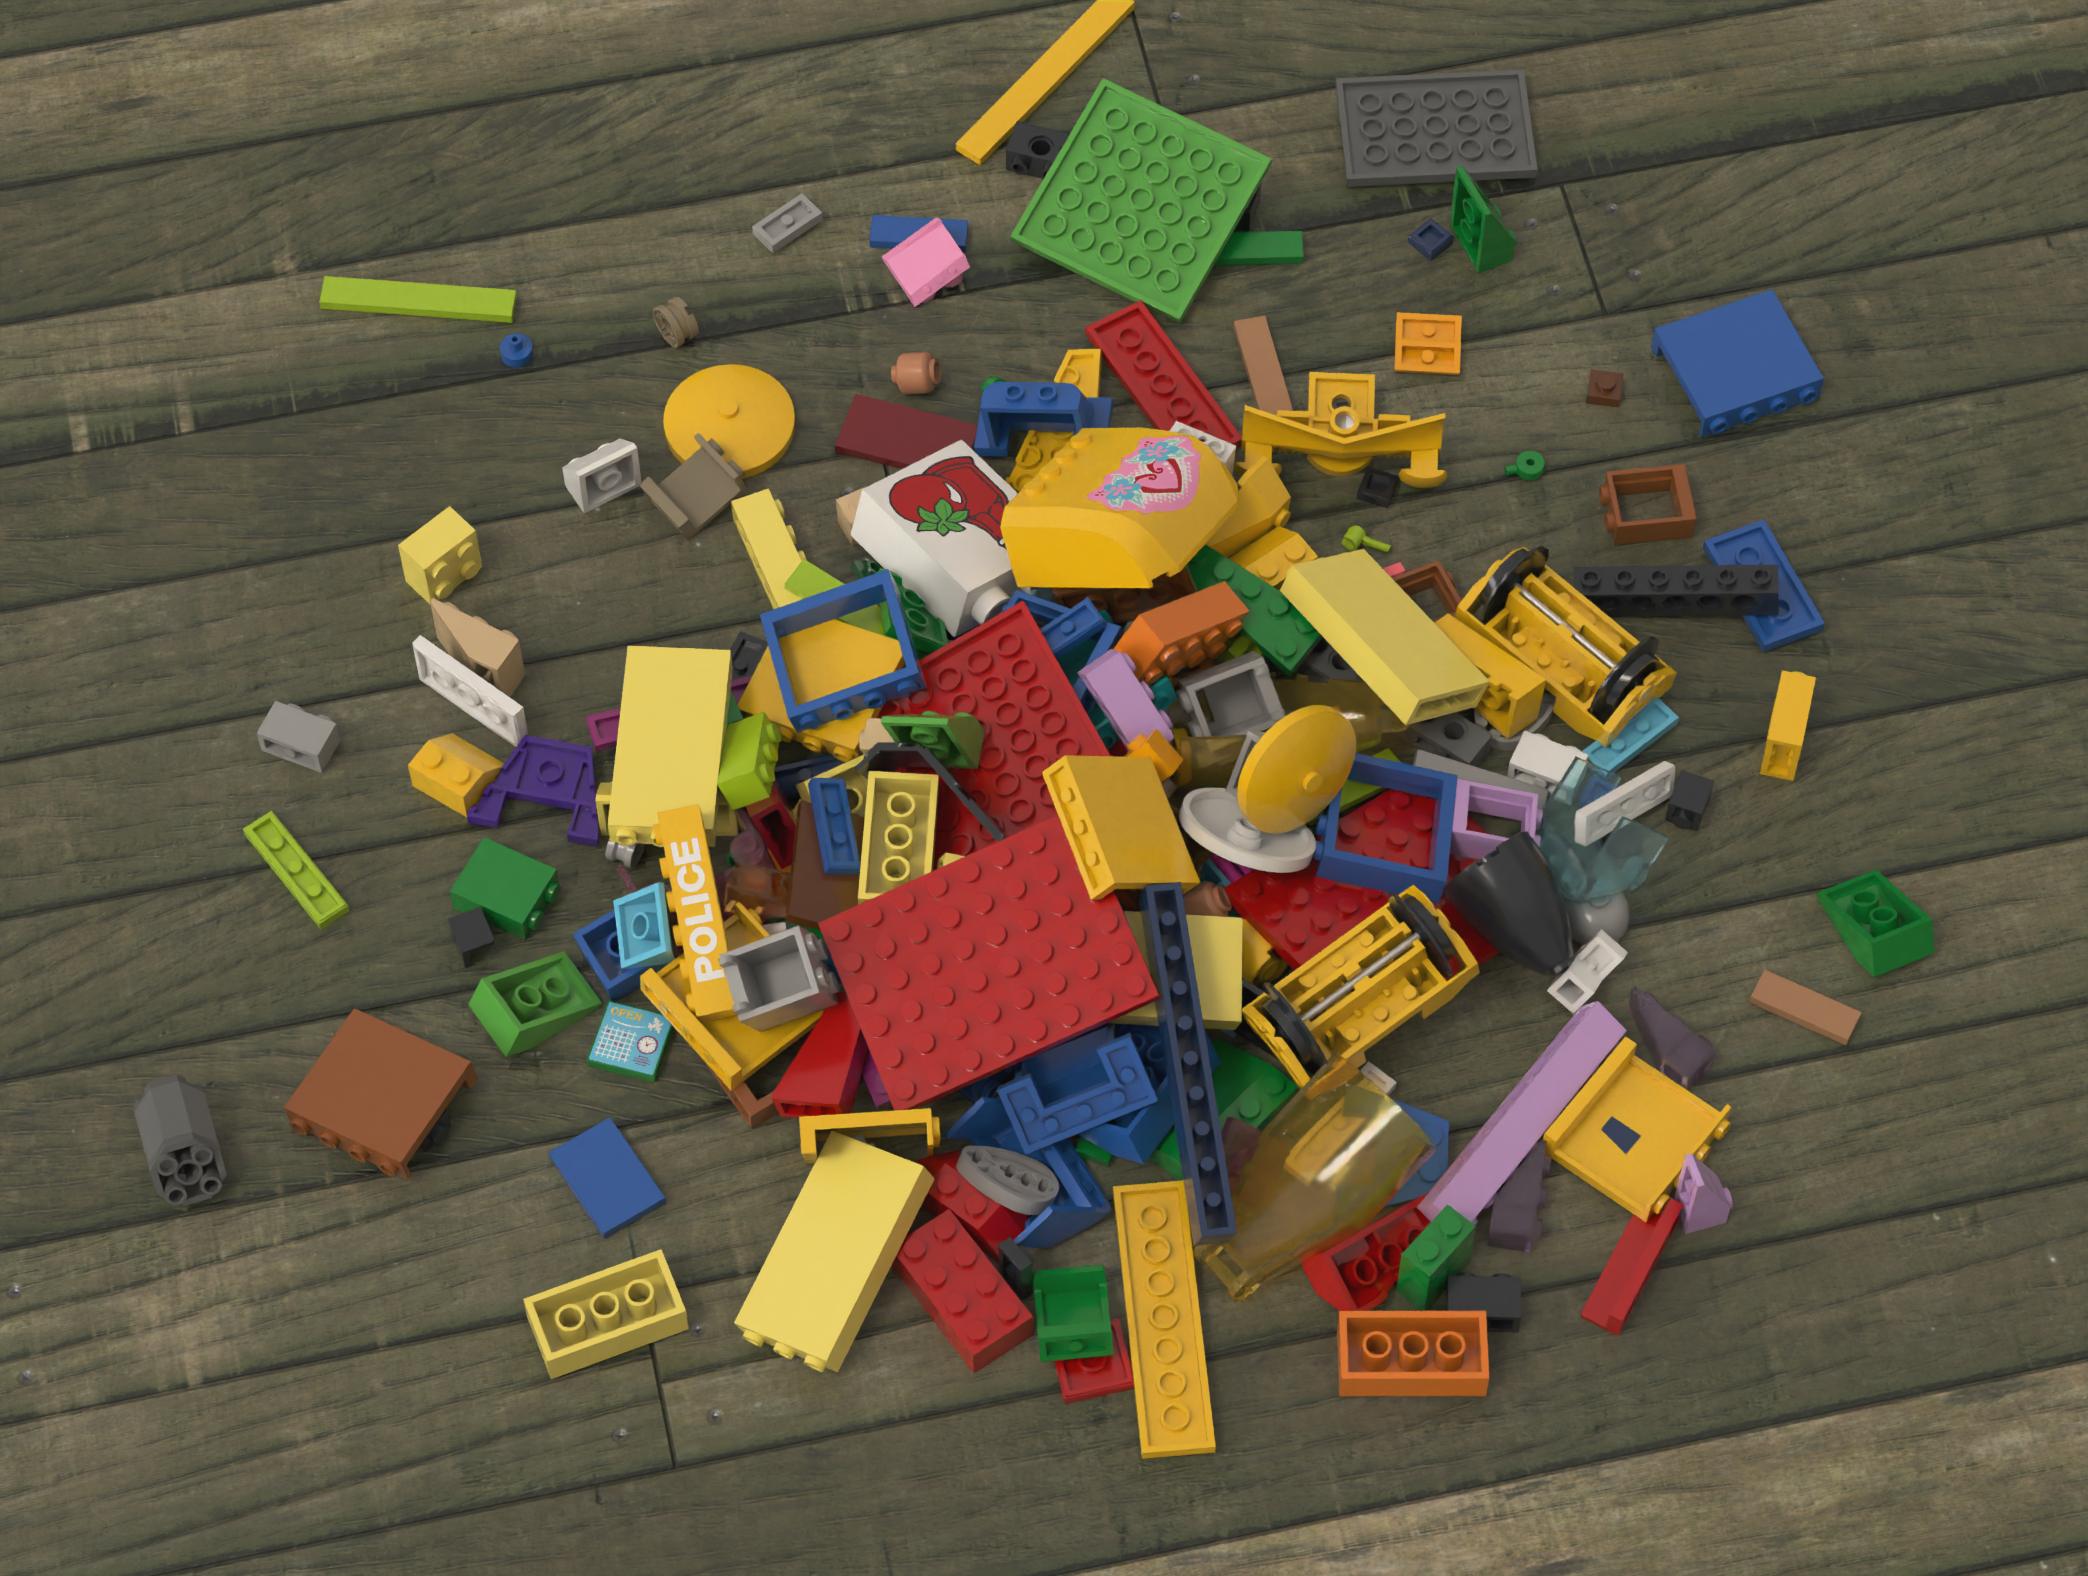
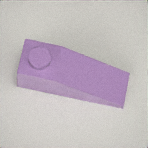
M1693 1154L1685 1155L1674 1200L1684 1204L1680 1221L1685 1234L1726 1223L1730 1208L1733 1207L1732 1197L1728 1188H1723L1718 1176Z

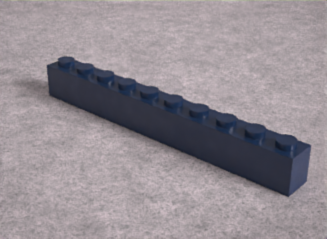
M1181 882L1147 885L1138 898L1150 974L1161 999L1155 1001L1193 1244L1194 1246L1230 1242L1237 1234Z

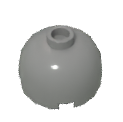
M1591 879L1578 883L1568 891L1564 902L1569 916L1572 939L1580 943V947L1584 944L1586 945L1601 929L1617 943L1626 934L1630 922L1629 903L1624 893L1614 884L1605 880Z

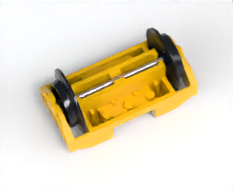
M1542 545L1531 551L1525 547L1515 549L1503 560L1495 561L1487 571V574L1472 586L1457 606L1454 618L1546 678L1545 689L1556 697L1553 712L1577 733L1597 740L1604 747H1607L1617 738L1638 712L1650 701L1661 697L1672 687L1677 672L1655 655L1659 642L1657 638L1651 636L1639 642L1548 567L1546 562L1549 557V549ZM1482 604L1484 605L1481 612V621L1483 623L1473 616ZM1608 710L1614 712L1605 724H1602L1595 718Z
M1410 886L1399 895L1389 892L1386 905L1274 986L1265 982L1263 984L1265 992L1241 1009L1245 1021L1283 1064L1307 1099L1316 1092L1338 1083L1366 1062L1364 1052L1415 1014L1419 1013L1423 1020L1453 999L1472 978L1480 973L1477 961L1462 938L1454 929L1450 928L1451 925L1440 909L1435 910L1433 903L1416 886ZM1454 956L1460 966L1456 975L1446 981L1444 977L1450 978L1452 976L1448 960ZM1312 1060L1320 1067L1326 1068V1070L1317 1077L1310 1078L1300 1063L1305 1065Z

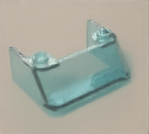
M1575 756L1544 805L1540 828L1535 830V835L1541 837L1539 848L1554 873L1563 898L1580 905L1630 891L1640 886L1645 881L1647 872L1669 838L1665 834L1622 816L1603 847L1599 843L1601 838L1586 847L1576 843L1574 824L1576 811L1613 791L1622 778L1615 773Z

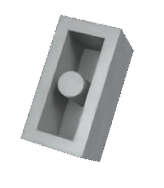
M278 701L274 702L257 731L261 751L320 773L325 769L341 741L337 724L329 717L324 715L316 716L305 712L295 704L289 703L286 705Z

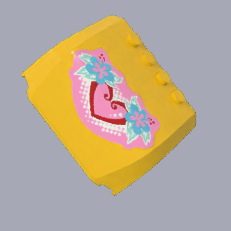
M1140 427L1082 428L1076 435L1070 438V441L1055 454L1046 466L1039 470V473L1030 482L1024 485V488L1004 508L1000 528L1017 587L1151 588L1153 587L1152 580L1166 573V576L1171 577L1179 573L1238 509L1239 488L1224 461L1211 447L1192 435Z

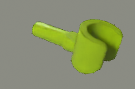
M1357 525L1350 527L1342 540V545L1350 551H1356L1360 544L1388 553L1391 546L1366 536L1365 531Z

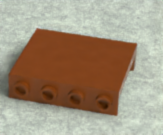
M354 1008L283 1108L289 1118V1125L299 1134L306 1136L309 1133L314 1135L331 1149L339 1147L348 1151L351 1157L361 1163L369 1161L391 1177H395L397 1174L409 1180L411 1174L407 1164L460 1087L471 1090L478 1078L471 1061Z

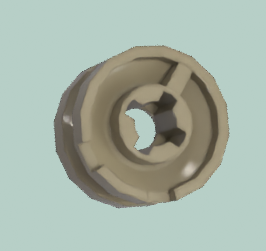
M679 296L669 299L667 305L660 304L653 309V317L660 333L673 348L683 345L685 339H693L699 335V327L693 313H688L685 309L688 305Z

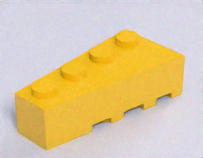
M1447 613L1435 622L1441 631L1490 681L1477 707H1474L1479 714L1508 740L1538 719L1546 678Z

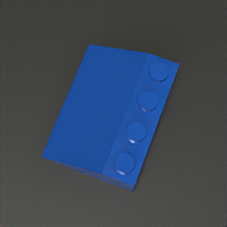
M1116 1024L1121 1036L1131 1033L1159 1097L1158 1101L1080 1132L1078 1135L1116 1157L1144 1164L1174 1125L1159 1026ZM1205 1032L1211 1073H1213L1221 1063V1060Z

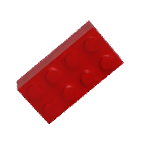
M950 1209L905 1237L891 1266L973 1373L984 1368L1033 1335V1316Z

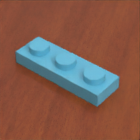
M1659 698L1653 699L1628 722L1617 738L1607 747H1604L1596 740L1582 751V753L1588 754L1587 766L1598 777L1606 780L1678 724L1679 717Z

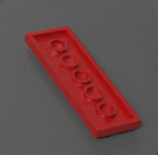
M1141 300L1085 327L1086 337L1095 349H1101L1103 360L1154 429L1170 431L1175 422L1178 421L1236 446V449L1241 447L1242 436Z

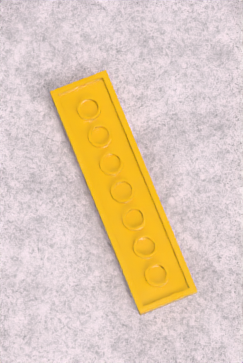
M1184 1181L1113 1186L1114 1210L1142 1459L1215 1453V1436Z

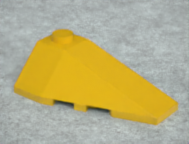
M1263 455L1237 482L1238 487H1240L1238 509L1206 543V545L1225 557L1241 551L1276 527H1284L1290 518L1291 513L1288 510L1291 496L1269 459Z

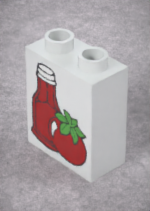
M962 439L862 489L850 535L884 569H889V571L898 574L902 578L904 588L913 590L926 603L924 608L935 619L939 617L944 622L945 629L953 637H957L1002 613L1003 606H1007L1015 590L1044 600L1053 594L1052 587H1017L1000 526L1005 506L1018 493Z

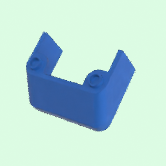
M981 1097L945 1133L948 1139L970 1140L973 1146L996 1147L1025 1155L1001 1098ZM1069 1138L1025 1155L1043 1163L1055 1174L1059 1183V1191L1052 1206L1049 1205L1041 1214L1032 1215L1026 1220V1229L1013 1240L1017 1246L1022 1244L1026 1248H1050L1099 1222L1111 1210L1108 1199L1078 1152L1075 1151L1076 1149Z

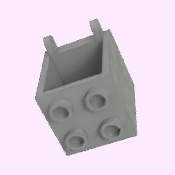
M1255 651L1177 680L1180 689L1175 691L1182 710L1185 709L1186 713H1190L1192 721L1187 723L1194 742L1197 741L1198 745H1204L1209 751L1245 738L1248 730L1263 731L1271 728L1286 716L1271 680L1268 666L1264 658ZM1201 690L1204 692L1214 721L1206 723L1196 696V692Z
M799 925L720 954V958H718L720 966L724 968L732 994L734 1013L738 1015L741 1023L759 1032L839 1004L836 993L840 991L835 974L828 970L826 959H829V952L822 938L819 939Z

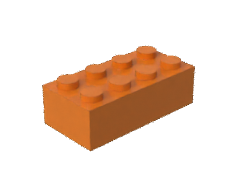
M1223 581L1139 614L1113 650L1119 651L1121 654L1125 652L1136 666V670L1133 673L1139 683L1144 681L1149 686L1164 675L1171 677L1186 666L1193 668L1202 662L1203 659L1209 657L1213 660L1220 656L1227 648L1225 645L1226 641L1243 628L1241 622L1250 611L1227 583Z
M1339 1311L1337 1325L1339 1396H1486L1489 1383L1486 1311Z

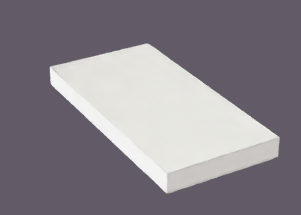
M421 635L412 643L419 679L515 747H517L525 735H528L523 706Z

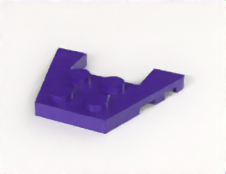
M525 735L502 765L501 773L492 784H488L482 792L483 797L476 806L471 807L467 814L468 823L498 828L508 798L574 810L567 833L568 841L598 847L599 830L595 801L596 791L592 747Z

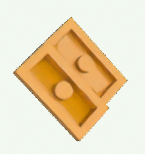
M1397 312L1394 372L1460 375L1462 316Z

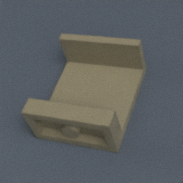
M699 433L694 438L701 448L658 486L649 476L639 484L648 499L687 540H690L731 504V501L748 489L741 479L745 475L742 469L732 459L727 463L721 457L725 453L712 438L706 441Z

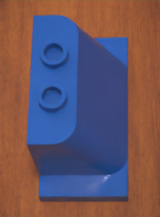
M992 383L982 393L974 451L978 456L1008 457L1013 430L1074 431V435H1076L1082 428H1110L1114 407L1112 398L1086 397L1078 387L1070 383Z
M1116 1023L1100 1027L1017 1063L1014 1080L997 1087V1092L1025 1155L1155 1103L1159 1098L1131 1033L1121 1036Z

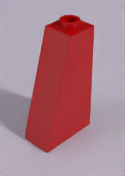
M846 992L836 993L839 1004L825 1009L774 1090L771 1099L781 1117L799 1118L804 1116L851 1113L869 1048Z

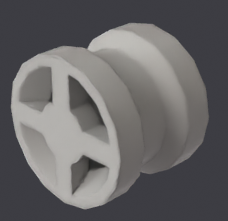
M609 839L605 853L606 859L613 862L616 860L623 861L626 867L633 869L642 856L645 844L635 843L626 846L617 842H610Z

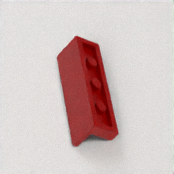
M1670 1198L1664 1211L1660 1215L1654 1213L1647 1223L1636 1215H1632L1581 1311V1318L1618 1336L1620 1335L1680 1220L1683 1203Z

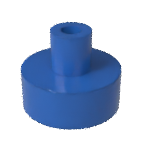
M519 333L506 336L500 343V353L503 362L510 367L527 365L533 358L531 340L526 335Z

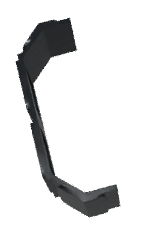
M877 742L855 767L867 780L869 771L895 772L900 767L933 768L997 842L1009 837L995 820L976 803L977 800L944 762L926 746L922 747L918 743L912 746L909 743Z

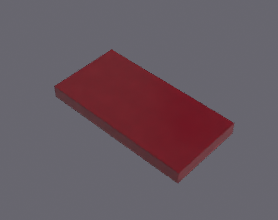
M855 394L835 443V452L904 469L961 439L974 450L978 425Z

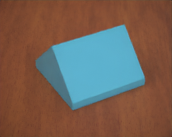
M658 882L613 900L621 969L668 964L676 959L671 914L664 883Z

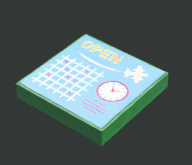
M608 1000L586 1060L587 1066L655 1083L674 1027L662 1013Z

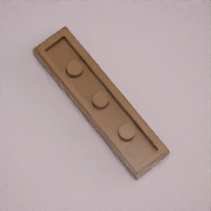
M1259 316L1234 321L1233 329L1257 409L1277 415V410L1293 411L1266 317Z

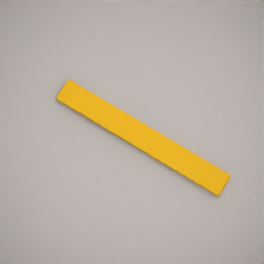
M1097 0L956 142V151L981 166L1013 133L1017 121L1024 122L1135 9V1Z

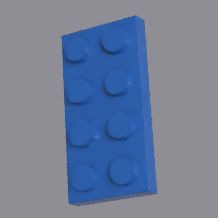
M1764 519L1704 541L1703 549L1712 565H1778L1779 615H1742L1762 652L1823 631L1825 622Z

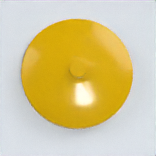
M718 365L694 373L673 391L664 411L665 438L670 451L681 464L701 448L694 438L699 433L706 441L712 438L725 453L721 457L727 463L732 459L742 469L745 475L741 479L757 475L777 463L788 450L795 432L794 407L786 389L769 374L744 365Z
M1325 705L1303 707L1275 723L1256 743L1242 768L1237 788V801L1242 815L1259 830L1277 834L1297 829L1320 814L1339 793L1351 771L1356 753V735L1352 724L1338 711Z

